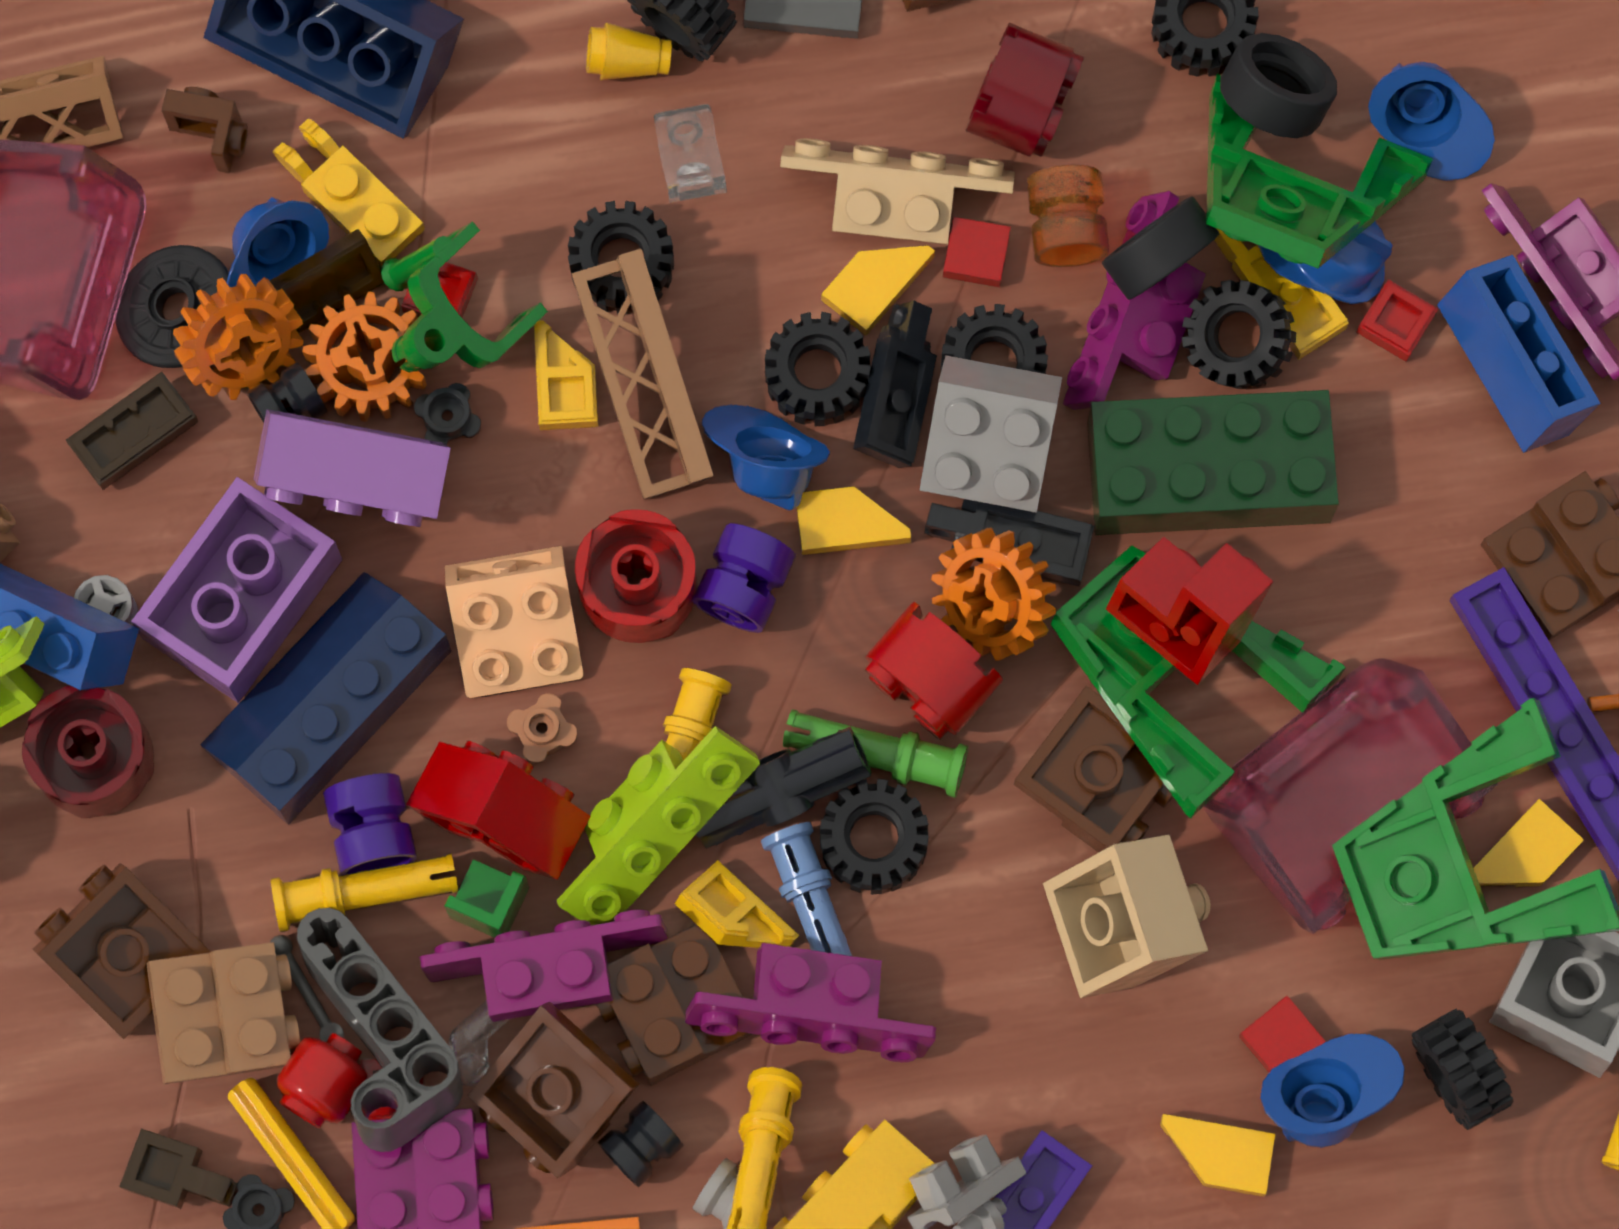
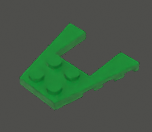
M1217 74L1209 95L1206 224L1222 230L1224 234L1234 240L1252 242L1277 252L1287 261L1298 264L1305 263L1318 269L1426 178L1433 158L1380 137L1353 192L1247 151L1246 148L1257 128L1242 119L1227 104L1220 91L1221 75Z
M1131 545L1063 605L1054 615L1050 625L1184 813L1191 819L1230 782L1235 771L1148 695L1177 668L1106 610L1120 579L1146 554ZM1251 621L1241 642L1232 650L1302 713L1340 678L1346 668L1335 659L1328 664L1303 650L1302 647L1305 642L1280 629L1278 634H1275Z
M1531 698L1520 705L1521 709L1497 727L1493 725L1471 742L1472 745L1446 765H1439L1422 778L1423 782L1400 799H1393L1332 844L1374 959H1393L1619 931V907L1606 873L1601 869L1490 912L1449 805L1451 801L1561 757L1539 700Z

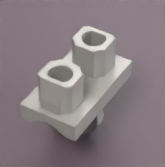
M984 1134L964 1140L949 1150V1154L962 1177V1180L959 1182L956 1181L946 1160L923 1168L909 1178L921 1205L920 1209L907 1217L913 1229H928L936 1222L946 1226L957 1223L953 1229H1004L1002 1215L1006 1213V1206L999 1198L990 1199L1024 1176L1026 1171L1019 1157L1000 1161L987 1135Z

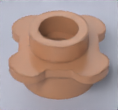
M542 694L535 705L524 711L515 709L507 718L508 730L518 735L524 746L523 756L531 763L543 762L547 756L556 753L562 747L572 746L577 739L575 725L566 722L560 711L562 706L561 700L554 694ZM538 724H546L548 730L542 734L538 733L536 730Z

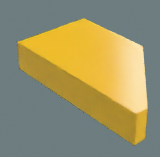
M927 245L858 251L823 291L821 301L841 317L848 320L851 325L866 336L934 259L935 250Z
M539 320L534 324L540 430L599 427L595 365L554 333L547 323Z
M854 486L803 492L801 502L797 507L802 555L911 543L910 529Z
M1538 799L1473 869L1480 886H1541L1584 839L1544 802Z
M718 860L683 890L674 903L718 945L759 948L762 943L792 947L799 937L795 930Z
M1167 1114L1162 1115L1161 1128L1177 1146L1203 1186L1262 1197L1266 1195L1275 1140L1274 1133Z

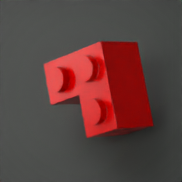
M1162 537L1120 579L1106 610L1198 685L1241 642L1273 580L1265 575L1252 559L1242 556L1227 543L1201 567L1190 553L1179 549L1167 538Z
M439 741L406 803L408 807L446 832L481 842L521 869L555 880L559 879L591 817L571 803L575 795L572 791L552 780L542 778L540 782L532 777L530 774L534 766L528 761L505 750H502L499 756H497L489 749L472 741H466L463 748Z

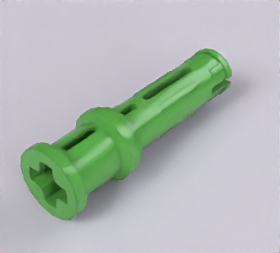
M792 709L787 725L809 730L810 735L806 736L785 730L783 747L800 749L822 737L834 734L840 729L843 730L850 727V725L800 713L798 710ZM851 726L864 749L871 768L892 772V779L897 780L898 784L907 785L910 780L945 789L946 796L956 798L966 766L968 745L959 743L956 748H950L920 740L919 733L913 731L909 733L904 732L901 738Z

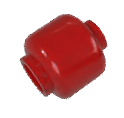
M331 1033L326 1042L315 1037L304 1038L278 1075L277 1086L280 1092L284 1094L279 1103L319 1129L325 1121L332 1124L341 1123L351 1110V1099L355 1089L368 1079L366 1070L357 1062L363 1052L334 1033Z

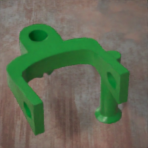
M473 221L449 234L448 237L441 236L401 259L390 258L382 265L381 275L386 286L394 291H404L408 288L414 304L422 313L408 327L404 335L395 340L392 346V356L395 363L403 358L407 360V362L399 367L403 371L416 372L420 369H432L450 359L455 353L469 365L483 368L497 361L548 312L541 303L521 312L514 317L494 341L482 337L457 313L441 288L438 272L440 267L480 231Z

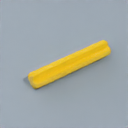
M250 1077L234 1086L227 1094L228 1100L321 1228L348 1229L354 1223L355 1215L259 1083Z

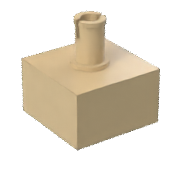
M1170 835L1114 844L1043 883L1080 998L1136 987L1208 951L1199 922L1205 920L1210 913V899L1206 890L1201 885L1195 883L1186 886Z

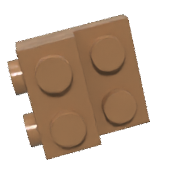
M274 942L213 950L210 953L154 960L146 963L163 1085L281 1068L289 1060L290 1052H294L299 1045L300 1035L295 1015L284 1016L281 992L291 990L290 965L286 954L276 955Z

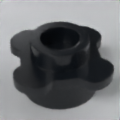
M453 383L448 388H440L429 395L423 394L417 398L414 410L416 415L424 420L427 428L426 440L442 442L447 445L450 440L461 436L473 438L479 433L481 421L477 415L472 414L468 403L470 391L465 385ZM446 411L453 413V418L449 421H445L442 418L443 413Z
M246 1175L237 1183L238 1192L233 1199L232 1207L223 1214V1223L227 1229H279L285 1213L290 1212L294 1208V1196L287 1188L273 1189L263 1184L257 1175ZM258 1204L263 1205L265 1208L261 1216H256L253 1213L254 1207Z

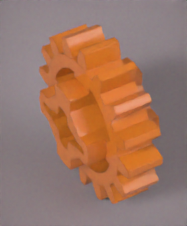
M247 274L240 275L235 287H229L223 277L217 279V292L211 296L201 289L198 290L196 295L201 303L197 309L183 307L180 311L188 326H181L173 331V335L181 345L174 350V353L184 372L194 386L202 384L207 394L211 397L217 395L223 388L230 400H237L243 387H248L251 390L266 378L271 383L276 382L280 379L276 372L280 365L289 367L296 363L289 353V349L303 346L304 340L296 330L303 325V321L294 309V304L283 289L276 290L270 280L265 277L255 286Z
M368 292L364 305L356 306L350 294L344 296L345 310L338 313L329 306L323 308L328 322L325 327L318 324H310L308 328L309 333L317 344L303 346L302 352L306 361L315 364L305 369V373L312 384L321 383L317 388V392L324 403L336 397L334 407L337 415L343 417L353 406L357 407L361 422H367L372 408H379L385 419L391 418L390 404L397 400L400 404L409 408L412 405L408 389L413 387L424 390L427 385L425 376L419 371L406 372L403 370L388 384L395 367L407 362L403 358L395 363L392 356V346L395 340L403 336L408 327L418 318L417 314L411 310L399 316V301L393 296L386 302L384 307L378 306L374 292ZM367 323H378L391 329L382 331ZM348 330L340 346L332 348L337 338L344 331ZM361 339L365 340L367 348L371 349L374 354L375 361L373 365L376 371L374 375L370 374L368 365H364L361 359ZM353 382L368 389V391L354 390L344 384Z
M986 528L975 534L970 533L953 542L954 548L940 554L939 560L945 569L932 574L931 580L943 587V593L931 599L932 604L945 606L947 614L941 620L946 625H954L958 630L957 634L966 642L972 641L973 648L983 656L991 652L995 661H998L1012 654L1016 656L1034 647L1033 641L1047 635L1049 630L1043 620L1055 615L1056 608L1050 603L1045 602V595L1055 591L1056 584L1042 581L1040 574L1049 565L1047 561H1039L1035 564L1029 557L1032 554L1034 545L1030 541L1015 547L1013 531L1008 530L996 536L992 528ZM977 558H984L983 563L975 566L974 570L969 569ZM1013 618L1018 620L1011 630H1004V625L1012 622Z

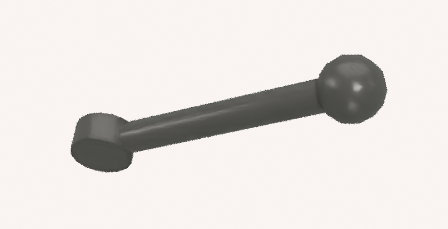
M277 935L272 938L270 943L274 942L276 955H287L291 977L321 1028L320 1039L326 1042L331 1033L344 1038L342 1027L337 1023L331 1022L292 955L293 944L290 938L285 935Z

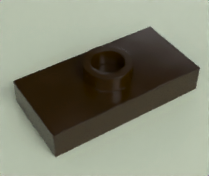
M359 229L270 280L276 290L283 289L294 304V309L301 317L303 325L296 329L298 333L309 328L310 324H316L326 318L323 308L326 306L338 311L344 307V296L350 294L355 301L384 283L381 267Z
M161 371L67 438L66 442L100 488L105 490L199 421Z

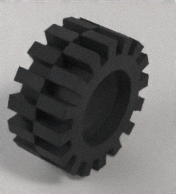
M627 0V2L632 4L631 9L633 12L642 16L640 19L645 26H651L655 30L654 34L657 37L671 40L672 48L676 51L680 48L685 56L689 58L695 57L698 61H707L737 24V20H735L736 15L733 10L728 8L729 3L726 0Z
M1156 0L1151 22L1153 24L1151 32L1153 42L1159 41L1158 53L1163 59L1170 55L1172 57L1170 66L1179 71L1181 66L1186 64L1190 66L1188 75L1198 77L1200 68H1207L1208 77L1219 74L1221 66L1224 65L1226 68L1238 44L1246 36L1255 34L1259 17L1258 7H1254L1255 0ZM1197 2L1215 4L1224 12L1227 26L1215 37H1197L1186 29L1182 19L1184 11L1190 5Z
M615 201L605 202L606 211L599 213L596 207L587 211L588 220L584 223L579 219L574 226L575 236L569 237L568 261L571 277L572 273L599 265V254L607 243L615 239H628L638 244L642 249L654 291L659 301L663 297L662 288L664 286L669 288L672 270H674L671 235L668 236L667 226L660 218L656 221L654 219V211L646 206L642 212L637 211L636 203L631 201H625V208H616ZM609 275L587 282L592 299L597 303V307L607 312L609 307H614L618 315L627 298L622 277Z
M1226 280L1221 281L1220 287L1209 286L1203 290L1206 296L1202 300H1193L1189 306L1194 310L1191 318L1184 317L1182 327L1188 328V337H1182V343L1184 348L1190 350L1191 355L1187 358L1192 366L1198 367L1201 370L1199 372L1200 375L1216 382V384L1236 389H1248V386L1260 387L1267 384L1265 379L1270 376L1276 378L1283 372L1280 365L1283 361L1290 362L1293 352L1288 351L1290 342L1296 343V332L1291 331L1290 323L1295 322L1293 315L1285 310L1284 305L1286 303L1279 296L1271 293V290L1252 282ZM1247 312L1256 319L1259 325V342L1248 355L1237 358L1231 357L1220 346L1218 338L1220 326L1231 314Z
M995 304L994 311L986 312L985 305L974 307V315L968 317L965 312L958 317L955 328L950 326L946 333L945 344L942 347L941 370L945 355L971 360L973 352L980 345L987 342H1000L1007 345L1014 352L1017 359L1016 369L1046 374L1048 355H1046L1047 343L1044 335L1039 337V326L1033 319L1028 323L1023 320V311L1015 308L1013 313L1009 314L1004 312L1005 305Z
M811 312L801 314V322L794 324L792 319L786 321L783 324V332L778 334L775 331L770 339V349H766L765 382L768 385V394L772 401L776 400L778 402V410L785 416L789 412L794 414L795 422L804 425L806 419L814 420V427L825 426V419L833 418L836 424L844 420L845 412L849 410L853 414L860 407V399L865 396L870 376V352L868 346L865 347L863 344L864 336L858 329L852 332L848 320L841 317L838 323L831 321V313L821 312V319H812ZM816 349L825 350L834 355L838 360L841 372L838 379L831 386L823 389H812L803 385L798 380L794 370L796 362L808 351Z
M867 779L861 780L852 789L845 787L840 790L834 802L830 800L825 808V815L821 819L820 849H822L826 867H830L834 872L833 877L841 884L843 881L851 885L850 889L860 893L861 889L871 890V895L882 894V890L891 888V891L897 890L902 887V883L905 880L911 881L917 874L920 864L923 865L929 840V824L927 816L923 815L920 802L916 797L911 799L907 795L906 788L899 784L896 788L888 786V780L877 779V784H867ZM868 815H880L890 820L898 833V842L893 851L887 856L878 859L866 858L854 849L850 839L851 830L858 820Z
M1457 1008L1453 1009L1412 1033V1043L1417 1050L1415 1053L1418 1060L1425 1067L1423 1069L1424 1073L1435 1086L1433 1089L1438 1097H1442L1446 1109L1450 1114H1454L1455 1120L1460 1125L1463 1124L1465 1129H1471L1512 1106L1513 1098L1510 1095L1512 1091L1510 1085L1504 1080L1506 1075L1503 1069L1495 1061L1497 1057L1492 1049H1488L1485 1044L1486 1039L1480 1031H1476L1474 1023L1469 1017L1466 1018L1463 1011L1457 1010Z

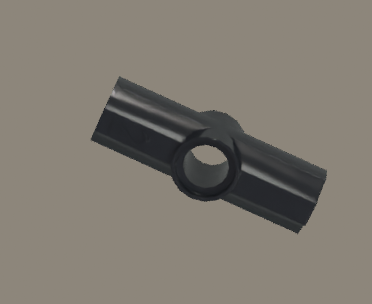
M851 726L822 737L796 751L791 752L790 749H784L759 759V766L696 835L707 849L711 846L719 845L736 835L739 836L745 831L765 823L769 827L790 820L815 805L814 801L870 777L872 771L868 764L867 756Z

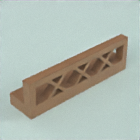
M104 56L0 80V122L6 121L0 129V148L3 143L11 147L0 151V168L123 139V131L111 93L110 75ZM100 98L107 125L83 130L66 119L75 104ZM62 108L58 116L49 111ZM35 115L51 124L42 141L30 144L9 133L18 118ZM59 130H62L68 134L56 137Z
M641 248L618 255L616 260L572 273L575 288L643 500L713 477L710 462ZM620 272L627 298L617 317L594 305L587 282ZM630 305L637 327L623 320ZM598 316L613 323L606 338L604 337ZM618 327L642 339L645 354L635 373L614 363L611 359L608 347ZM648 361L655 383L641 377ZM616 372L631 379L624 395ZM637 383L658 393L660 396L663 410L653 429L630 418L626 403ZM666 417L674 440L659 433ZM634 428L649 436L642 451ZM655 439L677 450L684 474L657 483H651L644 459Z

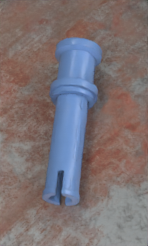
M811 822L792 825L761 840L764 851H771L783 882L779 888L781 897L785 898L787 903H794L810 949L852 956L827 891L831 887V874L829 869H822L810 839V835L814 832Z

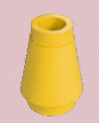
M607 22L604 28L590 27L586 55V72L600 74V80L657 74L668 75L672 53L671 40L660 39L656 36Z

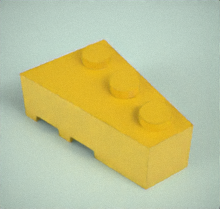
M885 1119L875 1130L866 1124L842 1151L849 1158L833 1175L825 1170L803 1194L802 1199L807 1203L791 1220L783 1217L773 1229H892L918 1200L909 1178L923 1168L934 1164V1162Z

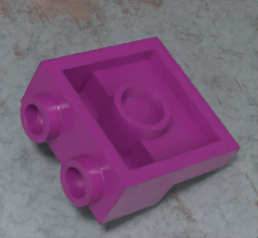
M472 1108L451 1111L405 1145L390 1152H379L366 1146L358 1134L355 1122H351L358 1229H483V1221L494 1220L491 1183L480 1184L479 1160L489 1159L487 1122L476 1123V1115ZM389 1119L371 1120V1121H373V1122H384V1121H387V1120H389Z

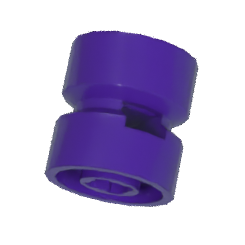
M726 524L713 552V558L718 565L716 568L705 570L692 600L700 610L723 623L748 632L760 633L763 632L776 603L771 590L783 587L796 559V553L783 542L764 532L741 524Z
M379 773L360 776L336 783L323 792L331 827L341 831V835L334 841V846L342 876L366 870L414 863L418 859L411 826L400 821L399 818L407 810L399 775Z

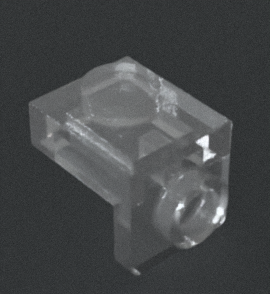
M702 104L656 113L654 115L657 143L670 203L726 193L725 174L716 140L711 106Z

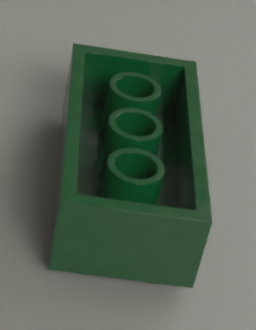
M1329 390L1091 402L1087 430L1095 535L1331 523L1339 505Z

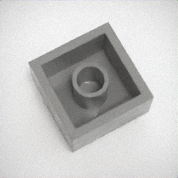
M945 355L938 382L920 491L1037 513L1062 377Z
M1608 932L1528 942L1489 1023L1600 1078L1612 1063L1619 1048V933Z

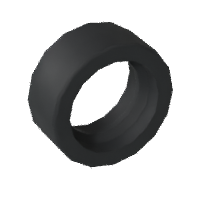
M1258 33L1246 36L1236 47L1221 75L1220 91L1227 104L1242 119L1254 127L1275 136L1297 139L1311 135L1320 126L1337 95V80L1330 67L1316 53L1302 44L1280 35Z
M1189 197L1118 247L1102 261V265L1128 300L1134 299L1198 254L1217 238L1219 231L1217 228L1206 224V213L1194 197Z

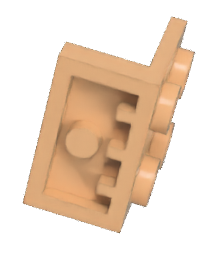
M562 546L445 566L447 597L467 697L475 698L574 681L583 677V667Z

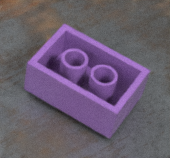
M266 409L253 479L258 486L265 487L264 495H266L267 499L302 505L303 495L306 494L324 498L323 506H326V509L330 511L361 516L363 505L383 509L381 517H384L386 521L421 527L422 517L437 519L450 447L442 442Z
M236 477L131 622L135 627L139 628L138 633L143 640L239 703L343 559L334 540L275 501L267 499L266 495L239 477Z

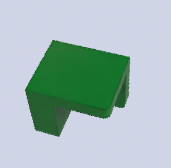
M473 860L456 897L449 895L444 907L450 919L495 938L499 934L510 931L529 890L526 876L513 871L510 876Z

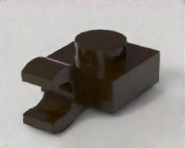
M141 1129L119 1187L125 1191L182 1209L188 1192L230 1207L237 1190V1183L233 1182V1179L198 1168L197 1166L203 1152L198 1147Z

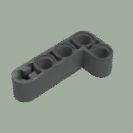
M318 908L309 912L301 920L297 929L298 944L309 974L383 1067L355 1089L351 1099V1110L362 1142L372 1150L390 1152L405 1145L453 1111L460 1103L463 1096V1082L458 1061L453 1050L350 920L338 910ZM327 942L332 948L339 947L342 959L337 964L334 954L324 943ZM360 983L376 985L371 993L364 996L349 994L350 990ZM406 1027L411 1029V1033L399 1041L384 1039L385 1034L393 1028ZM439 1071L447 1075L446 1079L436 1086L427 1087L419 1084L420 1079L430 1072ZM380 1107H390L397 1110L394 1116L387 1121L373 1122L368 1120L369 1115Z

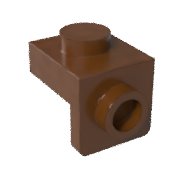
M186 87L184 92L166 89L161 111L169 130L213 138L211 155L217 171L230 173L234 156L242 157L244 154L248 136V125L242 122L235 101L221 99L216 93L201 87Z

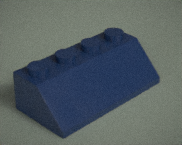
M214 0L203 38L404 139L409 135L449 66L464 18L428 0Z
M363 572L200 745L289 825L452 652L447 636L401 594Z

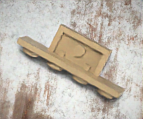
M807 138L797 139L795 146H785L781 155L780 167L838 174L832 231L948 244L954 187L1013 194L1015 172L1003 170L1004 163L993 159L973 158L969 160V166L946 163V156L938 153L913 152L911 159L888 157V149L871 145L854 146L853 153L830 150L831 144L829 142Z

